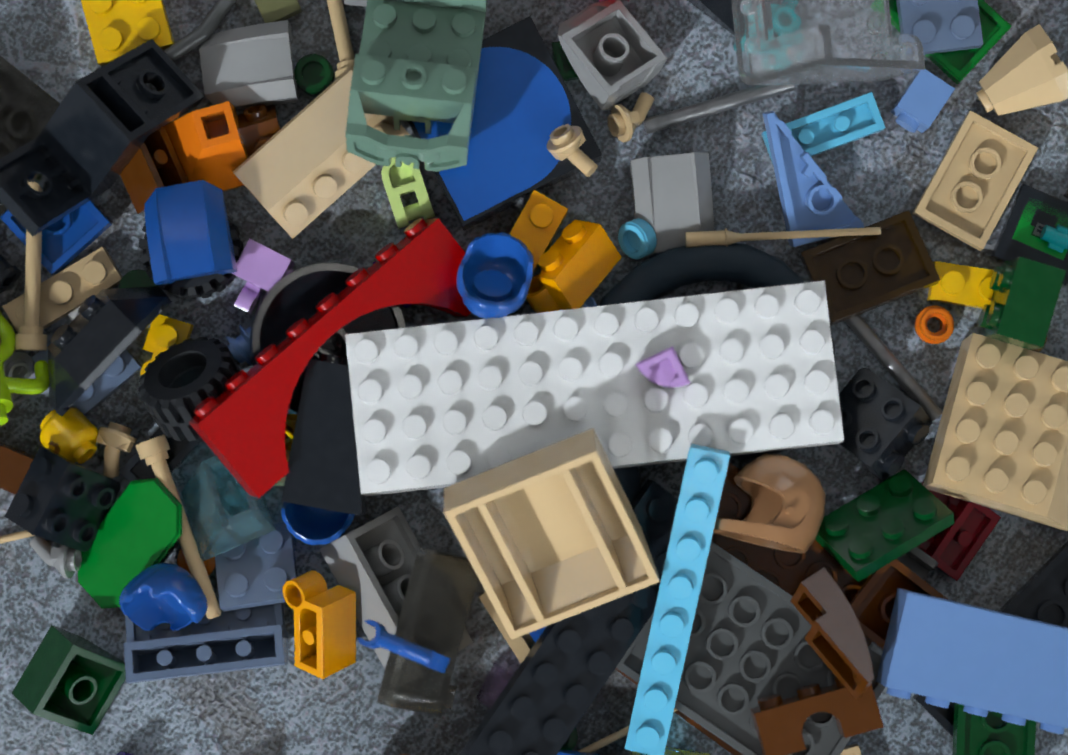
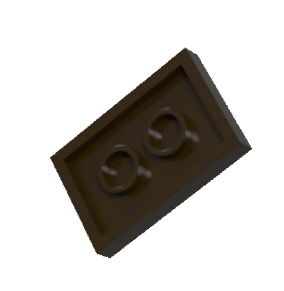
M909 210L867 226L881 227V235L841 236L801 252L800 258L810 281H825L830 326L939 283V275Z

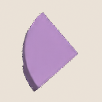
M673 346L636 363L641 374L656 385L678 388L691 383Z

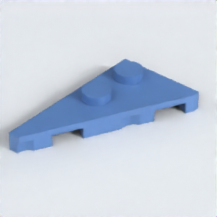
M774 111L763 113L786 231L864 228L863 222L846 205L842 195L828 182L827 176L809 153L805 152L784 121H781ZM831 237L788 239L790 246L796 247Z

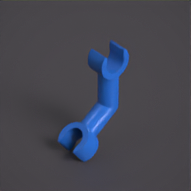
M365 620V623L375 627L376 636L371 641L357 638L360 644L371 649L382 647L438 672L445 673L450 658L386 631L382 624L374 620Z

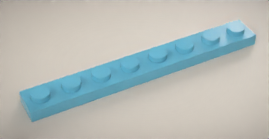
M690 443L625 743L626 750L648 755H664L728 468L729 451Z

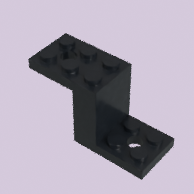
M153 39L143 43L77 80L40 135L0 159V202L32 236H35L111 188L150 134L198 106L205 96ZM145 83H151L155 86L157 91L149 89L145 85ZM28 182H36L42 187L43 192L32 189Z

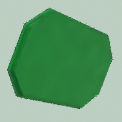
M158 478L131 481L99 525L97 536L90 549L86 552L81 551L82 562L78 571V582L101 609L120 607L119 598L125 586L144 569L161 563L182 535V504Z

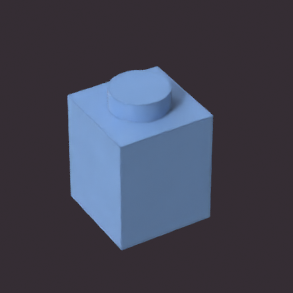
M922 67L914 75L890 112L897 116L895 121L904 129L913 133L916 130L923 133L931 126L955 88Z

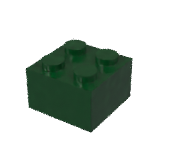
M1020 256L1003 262L1001 267L997 266L992 274L989 286L990 289L994 290L990 305H984L979 317L978 326L983 328L981 335L1029 350L1043 348L1066 270Z

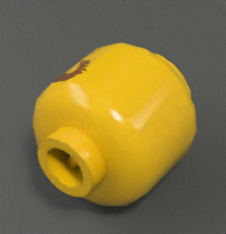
M70 407L63 416H60L54 409L42 420L40 424V442L44 447L55 451L73 463L78 462L79 464L85 463L95 454L97 450L95 444L98 429L79 409Z

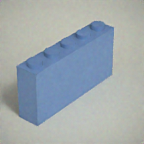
M898 588L876 681L887 687L886 694L910 700L911 693L926 696L925 703L949 708L950 702L964 705V712L987 717L988 711L1001 713V720L1022 726H1025L1027 719L1041 722L1040 729L1063 735L1065 728L1068 729V627Z

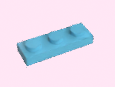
M872 92L786 123L792 132V136L811 157L880 132L886 128ZM764 131L761 135L772 161L767 133Z

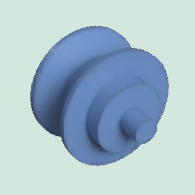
M240 324L241 334L237 338L225 337L230 343L227 347L233 358L239 363L243 364L246 361L252 366L250 351L251 327L249 326L245 329Z

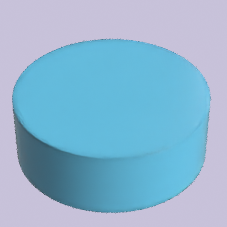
M636 218L624 223L619 229V245L628 257L641 259L654 252L657 244L656 234L647 221Z

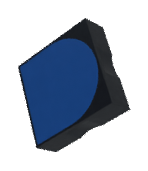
M531 16L483 40L467 165L434 172L463 231L512 207L521 198L534 190L553 186L580 172L567 158L563 161L556 160L548 151L546 144L550 139L551 132L557 127L565 124L579 126L586 140L579 148L595 163L600 162L602 158V153ZM407 121L415 138L422 139L448 135L454 124L433 121L432 132L427 134L425 133V123Z

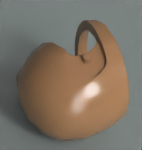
M765 453L745 465L733 478L736 485L751 497L752 503L748 514L742 521L716 518L713 533L766 548L793 553H806L815 540L825 515L826 494L819 478L805 464L783 454Z

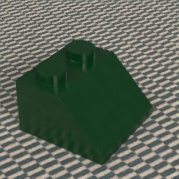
M51 625L12 694L33 715L93 735L126 679L125 662L83 637Z

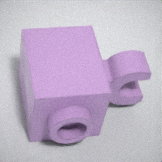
M249 238L236 263L238 272L232 273L246 281L234 306L251 314L262 290L268 292L277 281L294 271L292 269L295 262Z

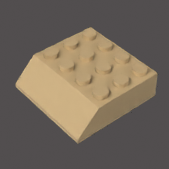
M972 333L962 340L923 486L931 491L1068 532V361L976 333Z
M594 428L444 488V514L511 640L660 582L641 525Z

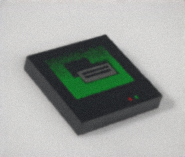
M1021 185L991 256L1004 262L1020 256L1066 270L1062 286H1065L1068 281V250L1064 249L1063 253L1048 248V242L1040 239V234L1045 225L1056 228L1059 224L1068 228V202L1028 185Z

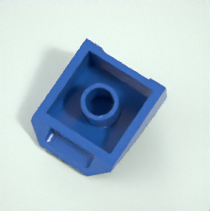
M204 180L160 187L153 191L144 204L154 284L163 286L174 284L175 281L212 274L223 275L238 272L222 189Z

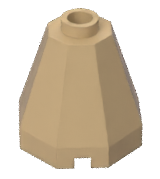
M1040 24L1026 31L979 81L982 89L976 92V95L987 113L994 109L997 116L1055 104L1068 99V69L1065 63L1059 59L1056 54L1058 52Z

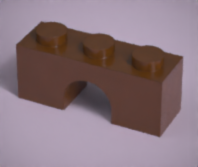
M837 677L834 679L835 685L820 689L819 683L810 684L796 689L797 695L782 699L781 695L777 694L758 700L759 706L751 708L750 711L763 755H789L806 750L802 735L803 725L809 716L817 712L832 714L836 720L839 733L844 738L883 728L884 725L872 684H870L864 695L858 700L851 695Z

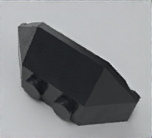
M159 286L102 289L97 296L92 295L82 303L78 310V316L69 325L63 324L55 331L51 337L52 343L48 346L49 400L60 416H63L97 378L172 302Z

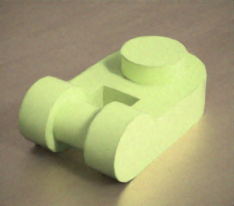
M393 157L389 166L382 167L381 175L398 228L409 226V221L421 217L424 220L435 217L420 169H414L413 162L410 165H405L403 161L401 167H396V157ZM415 192L418 202L404 207L400 196Z

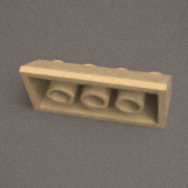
M350 68L233 171L235 176L292 239L376 165L347 152L345 132L353 74ZM364 113L367 125L388 135H410L402 125H400V130H394L393 116Z

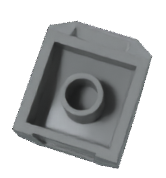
M606 0L593 3L559 24L557 36L580 81L601 110H610L623 99L640 88L645 87L660 73L667 60L666 55L620 0Z
M289 21L269 22L212 34L199 49L204 95L213 105L230 101L235 109H245L257 104L270 106L300 102L299 89L294 77L291 44L293 36Z
M708 152L643 157L630 161L635 219L640 218L647 221L654 229L657 239L654 253H661L668 249L685 246V232L714 231L713 198Z

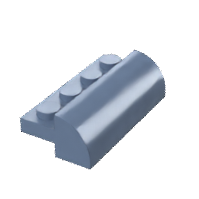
M283 603L222 612L220 616L213 619H208L205 614L199 623L192 622L178 631L171 630V625L166 623L160 624L151 631H145L125 615L127 643H124L126 683L128 684L282 666L288 663V632L285 629Z

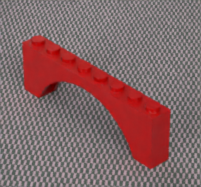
M421 217L411 223L404 230L405 238L396 245L391 242L378 251L374 256L377 261L367 270L362 267L351 274L345 281L348 286L338 295L333 292L323 298L315 306L318 310L316 314L307 321L305 318H302L295 322L285 332L288 337L277 347L275 344H271L263 349L255 357V360L258 362L248 372L240 370L224 384L227 390L216 399L213 396L208 397L194 409L196 416L189 421V424L249 495L260 498L289 473L285 447V427L290 400L299 377L309 360L335 332L349 322L369 312L401 304L423 305L441 310L452 316L467 317L471 313L464 305L463 298L460 296L456 286L458 267L465 252L439 218L424 220Z

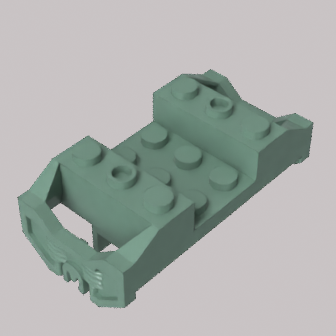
M367 0L360 52L355 55L345 132L347 152L382 166H389L392 158L396 157V167H401L403 161L405 165H410L413 162V168L419 169L421 160L425 162V169L427 171L434 172L467 165L488 0ZM364 113L393 116L394 130H400L401 120L425 123V133L427 134L432 132L433 121L454 124L448 135L431 139L413 138V135L396 136L388 135L368 126Z

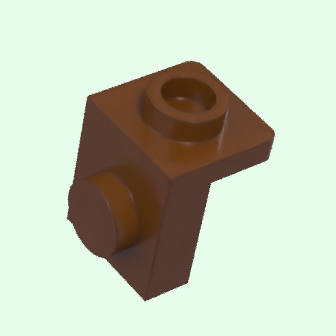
M253 105L238 115L239 131L248 157L281 129L275 105Z

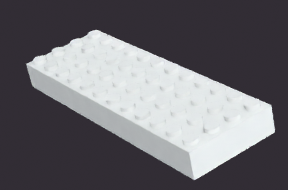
M825 281L345 334L360 490L364 496L445 488L594 428L613 469L687 461L690 443L729 451L730 456L834 445L844 441ZM673 346L691 383L678 388L656 385L641 374L636 363Z

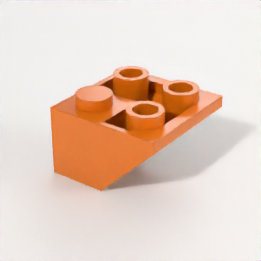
M230 101L189 112L164 126L189 182L204 180L222 189L223 192L244 186L233 171L248 158V154L239 131L236 109Z

